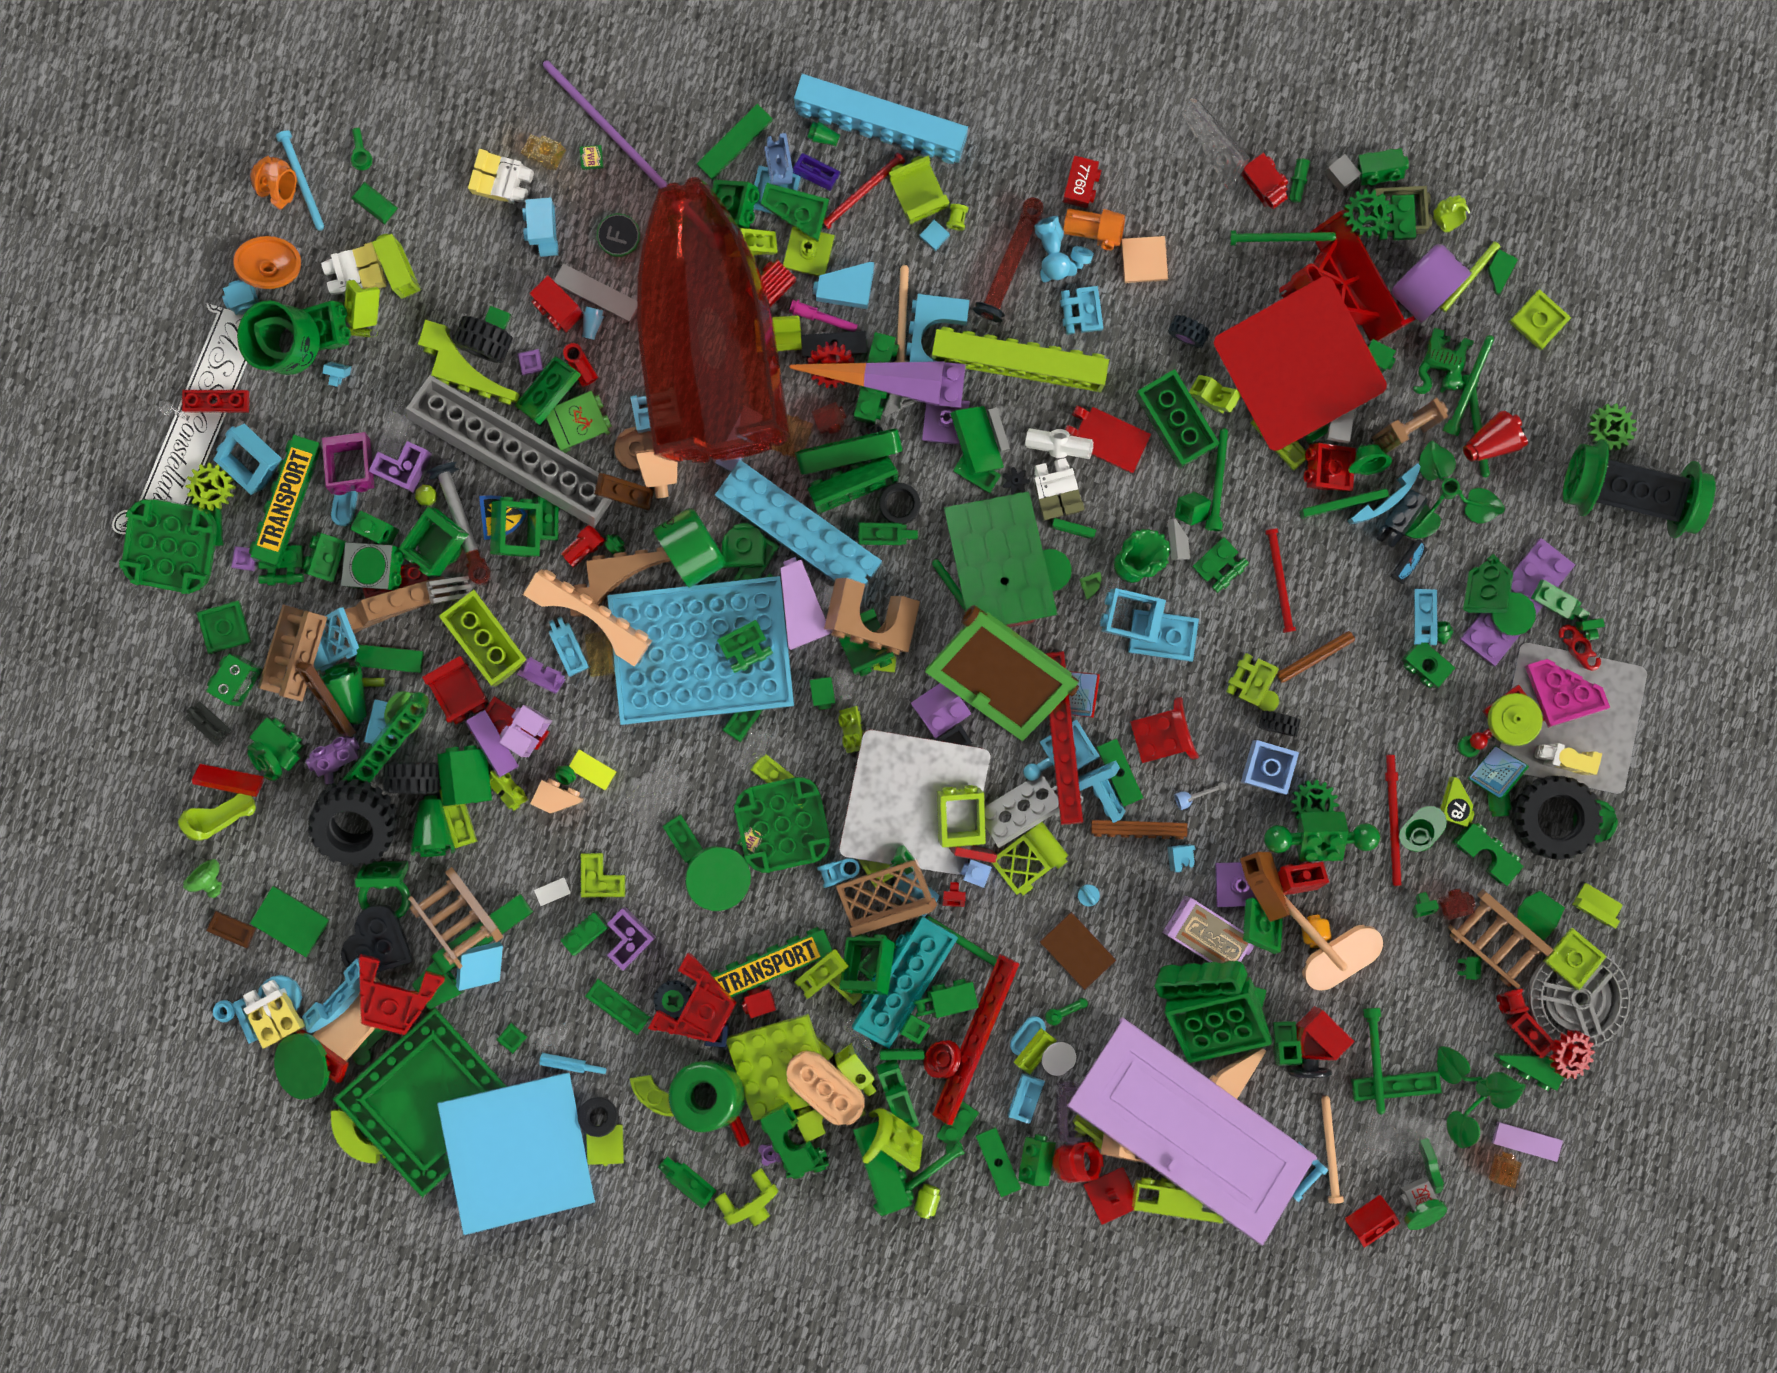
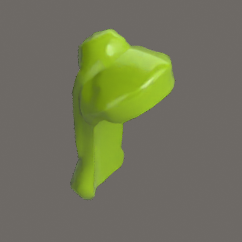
M237 793L235 797L216 808H190L183 811L178 819V825L189 840L201 841L208 839L231 825L239 817L253 815L256 810L255 801L252 796Z

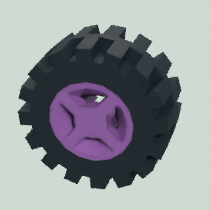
M1175 315L1168 332L1173 338L1185 344L1202 348L1209 336L1210 330L1202 323L1192 320V318Z

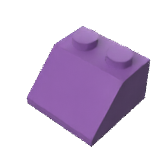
M941 683L911 702V705L935 739L971 715L963 700Z

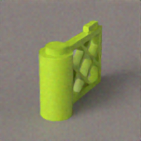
M1041 822L997 854L996 862L992 864L1016 895L1021 893L1024 896L1033 889L1031 884L1053 867L1059 869L1068 862L1066 859L1068 854L1045 824ZM1023 840L1029 847L1028 856L1016 855V846ZM1013 849V854H1009L1008 852ZM1031 851L1035 854L1036 857L1031 856ZM1003 856L1012 857L1011 869L1002 868L997 860ZM1015 858L1028 859L1026 871L1014 870ZM1030 859L1040 861L1045 868L1038 873L1029 872ZM1005 872H1011L1010 878ZM1013 873L1026 874L1025 883L1019 888L1012 881ZM1028 875H1035L1028 880Z

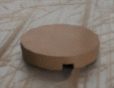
M631 427L619 434L615 442L614 451L616 458L622 466L629 470H640L635 451L657 449L658 446L656 439L649 431L638 433L636 427Z

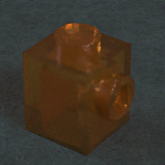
M1503 1152L1502 1155L1495 1153L1488 1179L1494 1183L1515 1188L1522 1163L1515 1159L1516 1155Z

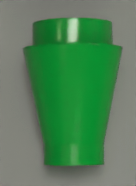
M813 121L807 138L812 139L811 142L837 146L840 134L820 121L818 123Z

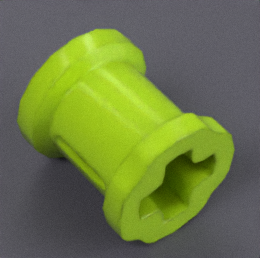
M950 204L951 213L946 227L958 231L965 230L964 220L966 213H968V207L961 204Z

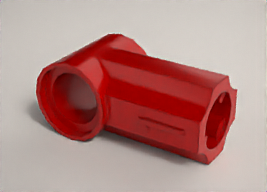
M570 343L565 346L563 350L564 358L569 366L581 374L578 378L581 386L585 387L595 382L599 377L582 348L576 343ZM576 349L579 350L578 358L574 360L569 359V352Z
M588 525L577 535V539L560 554L574 568L588 554L594 553L599 545L602 546L605 543V539L594 527Z

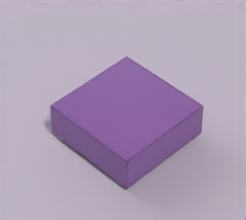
M539 349L518 353L523 376L544 370Z
M234 547L231 568L255 571L256 561H253L250 557V548Z

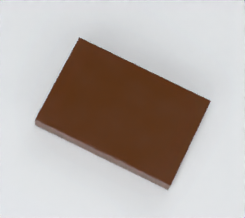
M1072 912L1039 941L1084 990L1116 961Z

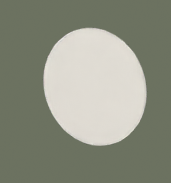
M1064 1042L1050 1045L1042 1056L1044 1069L1054 1076L1064 1075L1076 1062L1075 1050L1071 1045Z

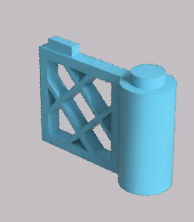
M343 607L326 615V625L329 626L328 634L324 629L313 664L315 670H320L321 673H324L326 669L332 667L341 658L346 656V659L357 655L356 650L359 649V646ZM337 616L341 622L340 627L336 625ZM335 631L339 633L338 640L334 639ZM345 637L350 645L349 648L344 645ZM333 645L337 647L336 655L334 654L332 649Z

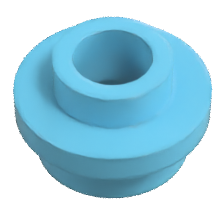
M228 1000L217 1002L213 1008V1016L220 1022H228L235 1015L234 1005ZM223 1007L226 1008L227 1014L223 1013Z

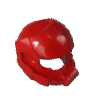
M1093 1142L1064 1144L1055 1150L1052 1161L1053 1169L1057 1178L1063 1182L1093 1181L1099 1178L1101 1167H1104L1103 1154L1099 1152ZM1084 1152L1090 1158V1168L1088 1171H1086L1084 1165Z

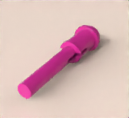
M799 299L792 301L789 310L790 313H793L792 316L796 314L811 321L816 319L851 332H856L857 324L817 311V307L801 303Z

